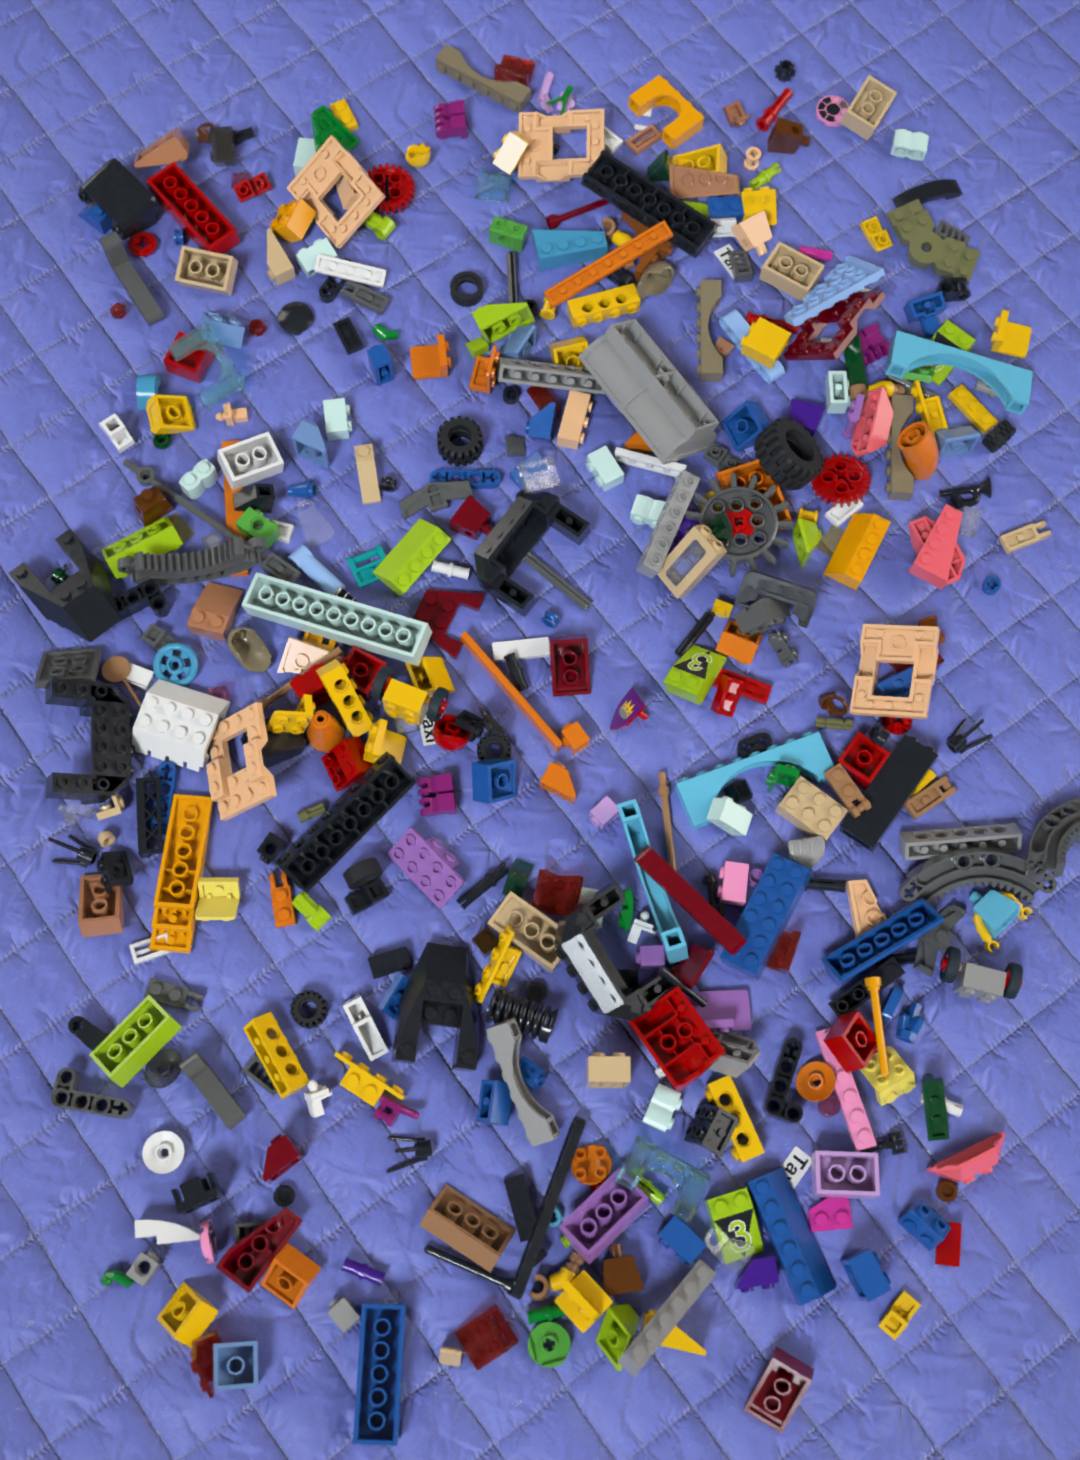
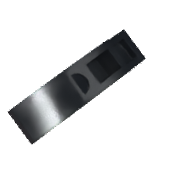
M891 957L864 978L881 977L882 985L880 990H878L879 993L905 974V971L895 958ZM864 978L828 1003L837 1017L853 1012L871 998L870 991L865 987Z

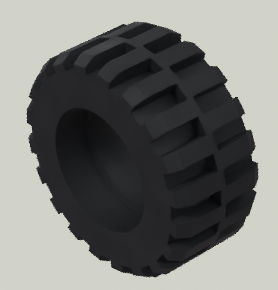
M778 418L756 437L754 445L756 458L759 459V464L764 468V472L771 477V480L777 482L779 486L785 487L788 490H799L822 472L824 461L823 454L820 452V446L817 445L815 438L810 435V432L805 430L800 423H796L795 420Z

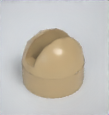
M109 830L101 831L98 834V842L104 848L111 846L116 840Z

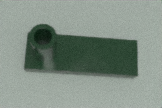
M858 333L843 351L849 387L855 384H865L868 388L860 334Z
M926 1073L922 1077L921 1086L927 1138L929 1141L950 1139L942 1078H934L931 1073Z

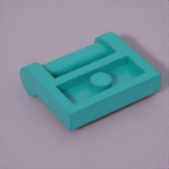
M380 544L353 558H346V562L359 589L380 581L372 573L386 557ZM378 555L380 558L367 565L356 568L355 564L363 562L374 556Z

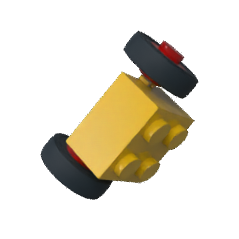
M383 665L373 679L371 697L383 700L386 714L392 718H402L410 725H421L427 712V719L437 722L448 706L449 690L438 687L433 696L428 698V692L393 679L394 670Z

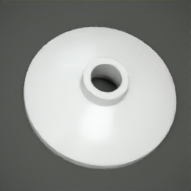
M160 1131L150 1136L145 1142L142 1152L143 1161L151 1171L158 1174H167L180 1166L184 1158L185 1148L178 1135L170 1131ZM164 1149H168L169 1151L166 1157L162 1156V1151Z

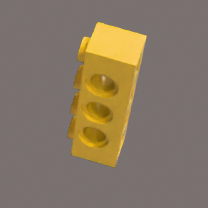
M632 283L567 300L566 311L573 328L583 327L593 322L599 323L605 319L617 318L620 315L633 314L639 311L641 300L637 294L635 284Z
M335 659L317 669L316 672L352 737H359L368 732L372 724L371 721L374 718L369 710L366 711L363 705L366 703L360 694L357 695L355 692L358 688L353 679L349 680L346 675L349 671L345 664H340ZM342 679V682L335 686L336 681ZM347 695H350L347 701H343ZM355 711H359L356 716L352 717Z
M271 1012L252 1019L243 1027L281 1099L300 1092L308 1085L307 1074L303 1071L297 1056L293 1053L287 1038L282 1033L277 1020Z
M727 1075L705 1086L707 1090L704 1091L709 1102L712 1101L714 1106L721 1107L739 1118L738 1124L729 1140L733 1147L730 1151L734 1160L743 1163L765 1153L731 1076ZM721 1095H726L729 1098L728 1106H723L719 1102ZM741 1133L746 1136L747 1142L745 1145H740L737 1142L738 1134Z

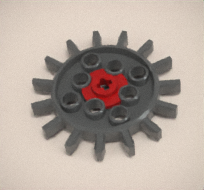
M731 473V487L723 490L720 489L714 479H711L710 487L714 492L713 496L707 499L697 492L694 493V500L703 506L701 513L687 510L685 512L686 519L699 521V525L705 524L711 529L716 539L727 543L723 546L727 553L720 560L731 563L729 574L733 578L737 572V564L748 563L750 571H757V565L754 560L763 556L768 563L774 566L776 558L768 550L773 544L783 549H787L789 546L788 541L776 536L778 529L789 530L793 528V521H778L777 513L787 510L789 503L785 501L773 506L769 498L776 491L774 484L764 494L754 490L757 485V475L752 476L748 487L737 486L736 474ZM757 502L760 507L752 508L750 504ZM739 504L741 509L734 510L731 506ZM721 506L723 510L716 512L713 510V507ZM758 519L762 524L756 526L752 521ZM722 523L725 527L717 529L715 524ZM762 537L764 541L757 543L754 541V538ZM741 538L745 541V543L739 545L735 542V540ZM701 545L693 550V556L696 558L702 555L705 549ZM719 561L710 571H713L717 567Z

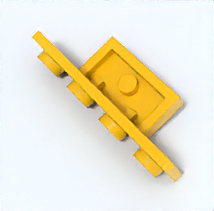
M915 380L910 391L916 400V412L920 414V422L926 423L935 437L934 433L937 430L948 429L939 395L924 399L919 380Z
M508 924L499 935V943L491 952V960L483 969V977L480 983H477L475 986L474 994L479 1003L483 1002L491 983L506 988L522 954L521 949L510 946L515 932L512 926Z
M342 1051V1053L336 1052L334 1054L335 1057L350 1066L340 1085L371 1106L375 1107L385 1090L399 1099L405 1100L406 1096L403 1094L404 1090L395 1084L390 1086L386 1083L387 1079L379 1073H376V1075L369 1072L370 1067L364 1063H355L352 1061L353 1056L349 1053Z

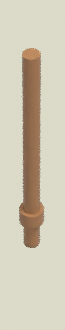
M338 646L313 665L320 664L321 662L326 665L343 652ZM307 668L306 670H304V671H303L302 673H300V674H301V675L304 674L305 672L308 671L309 668ZM289 682L267 698H262L258 701L262 703L263 712L269 708L270 704L292 689Z
M666 772L658 773V795L661 797L668 864L677 872L668 798L670 789L667 786Z

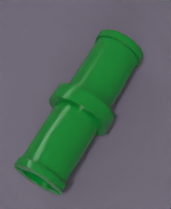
M545 1304V1307L526 1311L529 1325L545 1320L551 1322L554 1318L566 1316L557 1304L551 1306Z

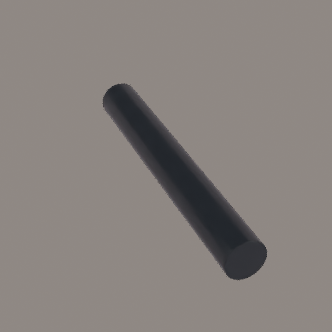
M664 966L660 967L658 973L676 987L679 986L683 993L702 1008L707 1005V1001L672 972Z

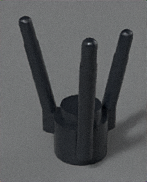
M963 719L953 734L947 738L946 744L948 748L955 754L958 752L962 754L966 750L993 738V735H989L967 746L965 745L967 743L965 738L975 731L984 722V719L977 722L963 735H957L967 722L966 719Z
M71 834L68 837L82 846L80 849L51 837L48 839L50 842L76 852V858L79 859V861L53 859V863L79 865L86 868L87 864L93 865L96 859L97 851L94 850L95 848L85 844Z
M389 1136V1140L416 1142L414 1147L397 1148L395 1152L415 1151V1156L420 1157L389 1168L386 1172L391 1173L420 1161H427V1157L432 1156L431 1139L425 1140V1137Z

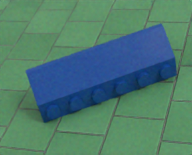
M922 898L821 958L828 976L839 986L944 922V918Z
M783 1167L746 1182L745 1185L797 1305L802 1306L835 1289L836 1286Z

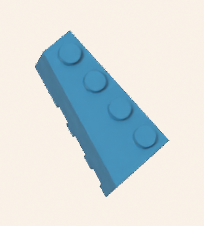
M532 229V245L539 271L595 261L606 255L608 251L604 231Z

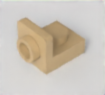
M114 793L112 795L114 806L111 803L100 806V810L96 813L98 821L123 812L125 803L122 796L119 797L118 793Z

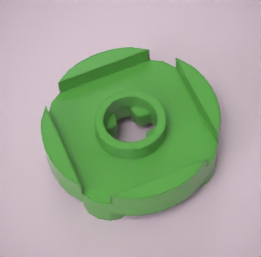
M554 1322L538 1324L531 1331L528 1339V1351L531 1358L537 1364L546 1368L562 1364L568 1356L571 1347L567 1331L560 1324ZM546 1338L555 1341L551 1351H548V1348H543Z

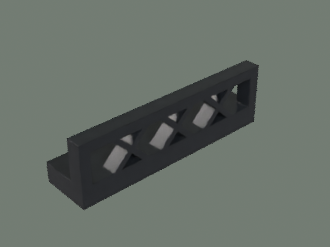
M160 776L136 778L138 854L141 859L150 858L149 855L163 853ZM156 782V789L149 794L147 792V783ZM151 799L157 804L152 813L148 811L147 804ZM151 818L157 821V827L152 832L148 830V821ZM152 837L158 841V849H149V840Z

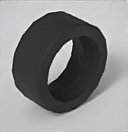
M464 271L453 277L450 283V294L456 304L462 307H471L481 301L484 292L483 282L476 273ZM462 283H472L477 287V291L473 295L464 296L457 292V287Z
M368 858L349 867L343 873V877L349 889L353 890L375 881L383 874V870L376 858Z

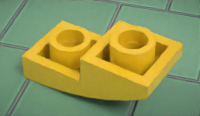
M877 216L860 224L865 237L877 253L893 246L887 230L882 229Z

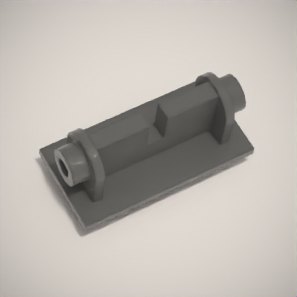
M776 628L777 634L774 632L769 634L768 642L774 651L781 648L782 651L776 655L782 666L788 668L792 665V661L799 663L796 658L799 656L794 647L790 648L787 643L789 641L785 631L781 632Z

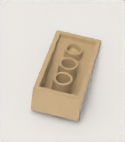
M510 891L487 924L499 934L503 929L505 930L507 924L512 926L515 934L511 943L521 949L522 952L550 973H553L561 962L555 953L556 947L554 946L558 924Z

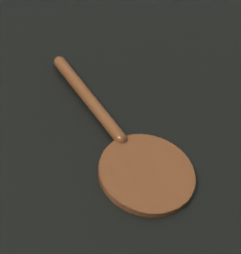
M122 656L109 658L102 667L103 677L111 683L122 681L139 707H141V701L126 681L130 673V663Z

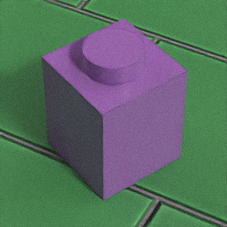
M663 945L639 946V952H635L636 964H639L640 969H659L665 966Z

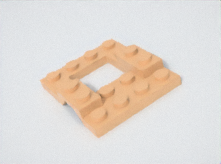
M604 109L569 110L560 116H546L539 112H520L519 133L530 144L518 164V179H536V182L539 183L571 181V178H582L583 174L589 170L600 156L601 151L604 150ZM587 129V158L553 159V134L571 133V130Z
M332 135L287 187L296 200H304L316 211L314 216L316 224L339 249L386 197L369 178V174ZM343 175L360 197L338 221L333 211L322 199Z
M863 624L860 640V665L854 679L849 713L851 715L927 719L939 653V627ZM880 663L914 664L909 697L873 696Z
M255 702L220 721L210 742L212 762L206 764L211 801L218 802L220 820L227 821L277 796L274 776L264 766L261 750L268 741L262 703ZM247 731L248 742L243 745L246 768L233 774L228 741Z

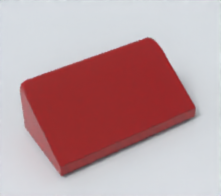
M723 674L712 702L711 710L715 713L732 717L745 682Z
M947 1222L951 1229L945 1239L936 1246L935 1264L960 1267L962 1224Z

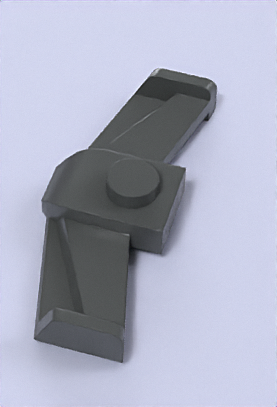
M469 480L435 481L426 484L423 488L399 501L403 518L406 520L429 506L430 512L433 513L448 508L446 500L466 499L469 495L474 498Z
M954 904L947 905L939 913L944 918V922L920 936L913 968L930 977L933 976L938 950L943 953L946 952L954 936L949 931L966 914L964 909Z

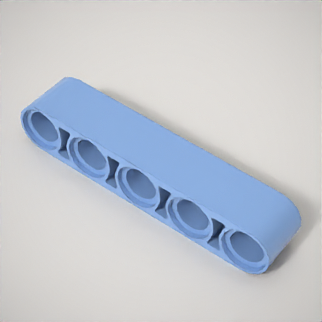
M733 309L719 318V324L741 351L742 346L740 343L745 335H749L750 325L737 310ZM745 356L768 384L785 374L784 367L779 360L770 369Z

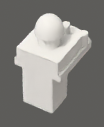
M647 911L641 912L639 920L635 918L627 939L628 942L637 944L641 930L656 935V932L653 931L654 925L647 923L650 917Z
M310 1080L308 1082V1089L310 1090L303 1093L310 1116L317 1118L324 1115L321 1100L331 1096L332 1090L326 1088V1086H318L315 1080Z

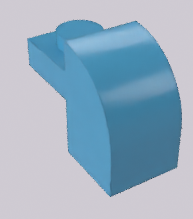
M151 373L138 375L136 383L138 410H146L147 400L153 394H159L158 388L161 384V376Z

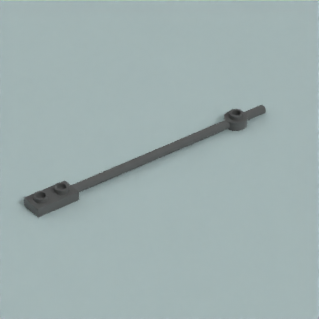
M124 460L123 465L136 473L137 480L142 486H157L164 494L230 540H233V537H239L158 481L152 468H140L130 460ZM273 552L268 556L263 553L260 554L262 561L260 568L272 577L295 583L301 576L299 570Z

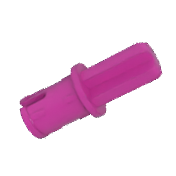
M799 245L798 251L812 259L832 260L833 252Z

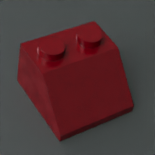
M692 943L690 948L687 947L688 959L682 960L679 965L675 963L670 970L691 989H693L715 952Z
M280 1134L270 1141L272 1145L267 1148L262 1177L266 1183L271 1184L305 1158L291 1137L287 1135L281 1136Z

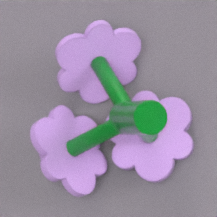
M568 85L565 91L560 94V97L553 100L549 99L547 94L541 96L542 109L546 110V113L553 112L552 104L556 102L557 109L561 112L553 113V116H560L569 111L570 108H574L575 101L571 95L573 87Z

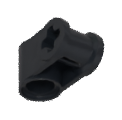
M964 277L941 280L934 292L942 291L945 302L964 301L971 295L970 291L967 290V279Z
M81 1016L73 1017L68 1023L69 1031L92 1051L108 1036ZM77 1023L83 1026L81 1030L76 1027Z

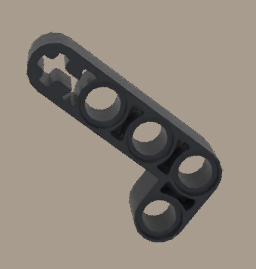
M153 580L145 581L114 597L118 607H121L119 612L122 620L148 606L151 607L153 613L159 618L166 617L170 613L169 604L159 586ZM155 589L153 593L148 594L150 590ZM134 598H138L136 602L131 603ZM164 604L162 608L156 609L158 605Z
M789 1038L782 1044L762 1104V1110L767 1116L788 1124H794L803 1117L802 1108L786 1100L802 1052V1044L796 1038ZM793 1044V1048L796 1050L790 1054V1057H786L790 1052V1048L787 1046ZM782 1062H786L790 1066L788 1073L781 1070ZM778 1081L783 1084V1092L775 1090V1082ZM769 1101H774L777 1104L776 1112L769 1110ZM789 1108L796 1111V1119L789 1118L787 1114Z

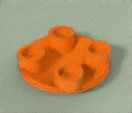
M587 1145L577 1148L571 1163L573 1176L585 1185H595L607 1178L612 1168L610 1154L605 1147L599 1145Z

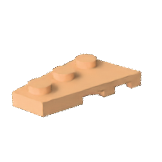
M289 637L277 673H302L331 651ZM340 654L333 660L337 659L341 664L344 655Z
M866 879L846 882L856 938L887 920V918L881 912L877 899Z

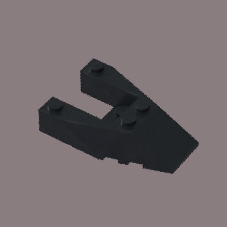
M68 529L55 540L67 557L79 569L78 572L50 592L25 562L14 568L9 574L47 620H51L57 623L58 626L66 628L81 638L92 642L122 620L107 572L75 533Z
M427 942L399 1000L391 1062L407 1064L415 1062L420 1024L456 1028L452 1070L468 1072L476 1070L479 1049V1006L474 994L475 986L467 948Z

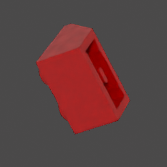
M360 737L342 739L321 758L337 792L352 786L373 765V763L363 760L365 747Z

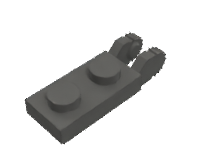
M348 280L345 282V286L353 291V293L345 289L339 291L343 298L351 300L379 315H382L390 303L388 297Z
M150 978L143 996L146 998L150 995L157 1002L198 1012L199 1008L193 1004L186 1003L188 996L196 1000H202L204 997L189 989L155 978Z

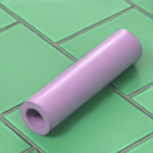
M547 72L537 98L539 104H541V96L544 94L548 95L554 78L552 72Z

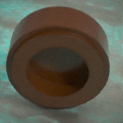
M945 1180L937 1184L935 1193L939 1200L951 1202L957 1197L958 1190L953 1182Z

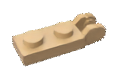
M1041 521L1001 535L999 541L1006 554L1042 541L1050 537L1052 533L1050 530L1040 534L1037 532V530L1047 525L1045 521Z

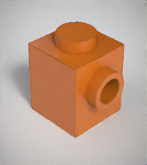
M578 721L573 724L570 722L562 728L560 740L563 742V746L569 748L573 755L590 745V738Z

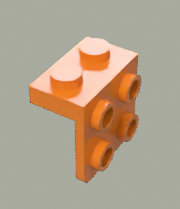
M444 334L437 335L438 344L410 348L413 379L448 377L451 359L446 355V352H449V342L445 341Z
M496 345L493 346L490 358L477 355L469 390L490 394L491 388H495V375L498 371L500 352H498Z

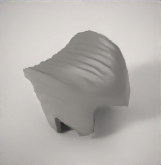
M818 835L810 838L790 840L788 842L789 859L809 869L822 859L825 853L824 838Z

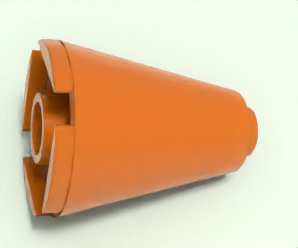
M320 710L313 714L314 716L307 727L306 735L308 742L313 748L318 751L328 752L344 739L345 729L337 717Z

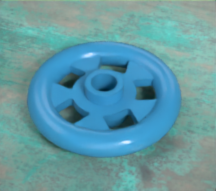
M173 642L164 645L158 650L154 657L153 670L157 679L184 687L195 678L198 672V659L189 646ZM173 650H180L181 656H173ZM163 656L169 657L166 665L161 663ZM184 659H190V667H186ZM175 662L179 663V667L177 669H175L173 666ZM166 670L172 674L170 678L163 674ZM184 671L186 677L179 680L177 675Z

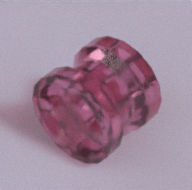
M832 1095L819 1101L817 1105L819 1113L824 1117L836 1115L841 1107L838 1098Z

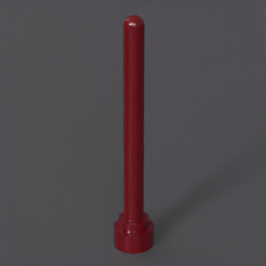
M601 199L559 216L551 214L546 216L547 226L550 230L555 229L560 225V222L610 203L605 199Z

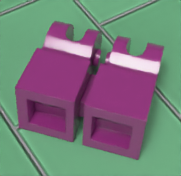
M464 100L449 101L450 104L440 103L434 106L437 138L447 139L454 136H461V139L468 138Z
M877 323L863 329L862 332H857V334H860L865 367L868 366V363L872 364L875 360L887 356L890 345L879 332L880 328Z
M451 773L417 780L418 787H427L418 790V796L426 797L419 800V805L429 806L420 809L421 816L457 814Z

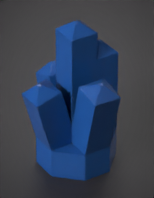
M912 1002L911 1007L905 1009L904 1013L899 1015L898 1029L895 1035L897 1039L915 1044L916 1038L925 1024L924 1019L919 1016L922 1005L919 1002Z

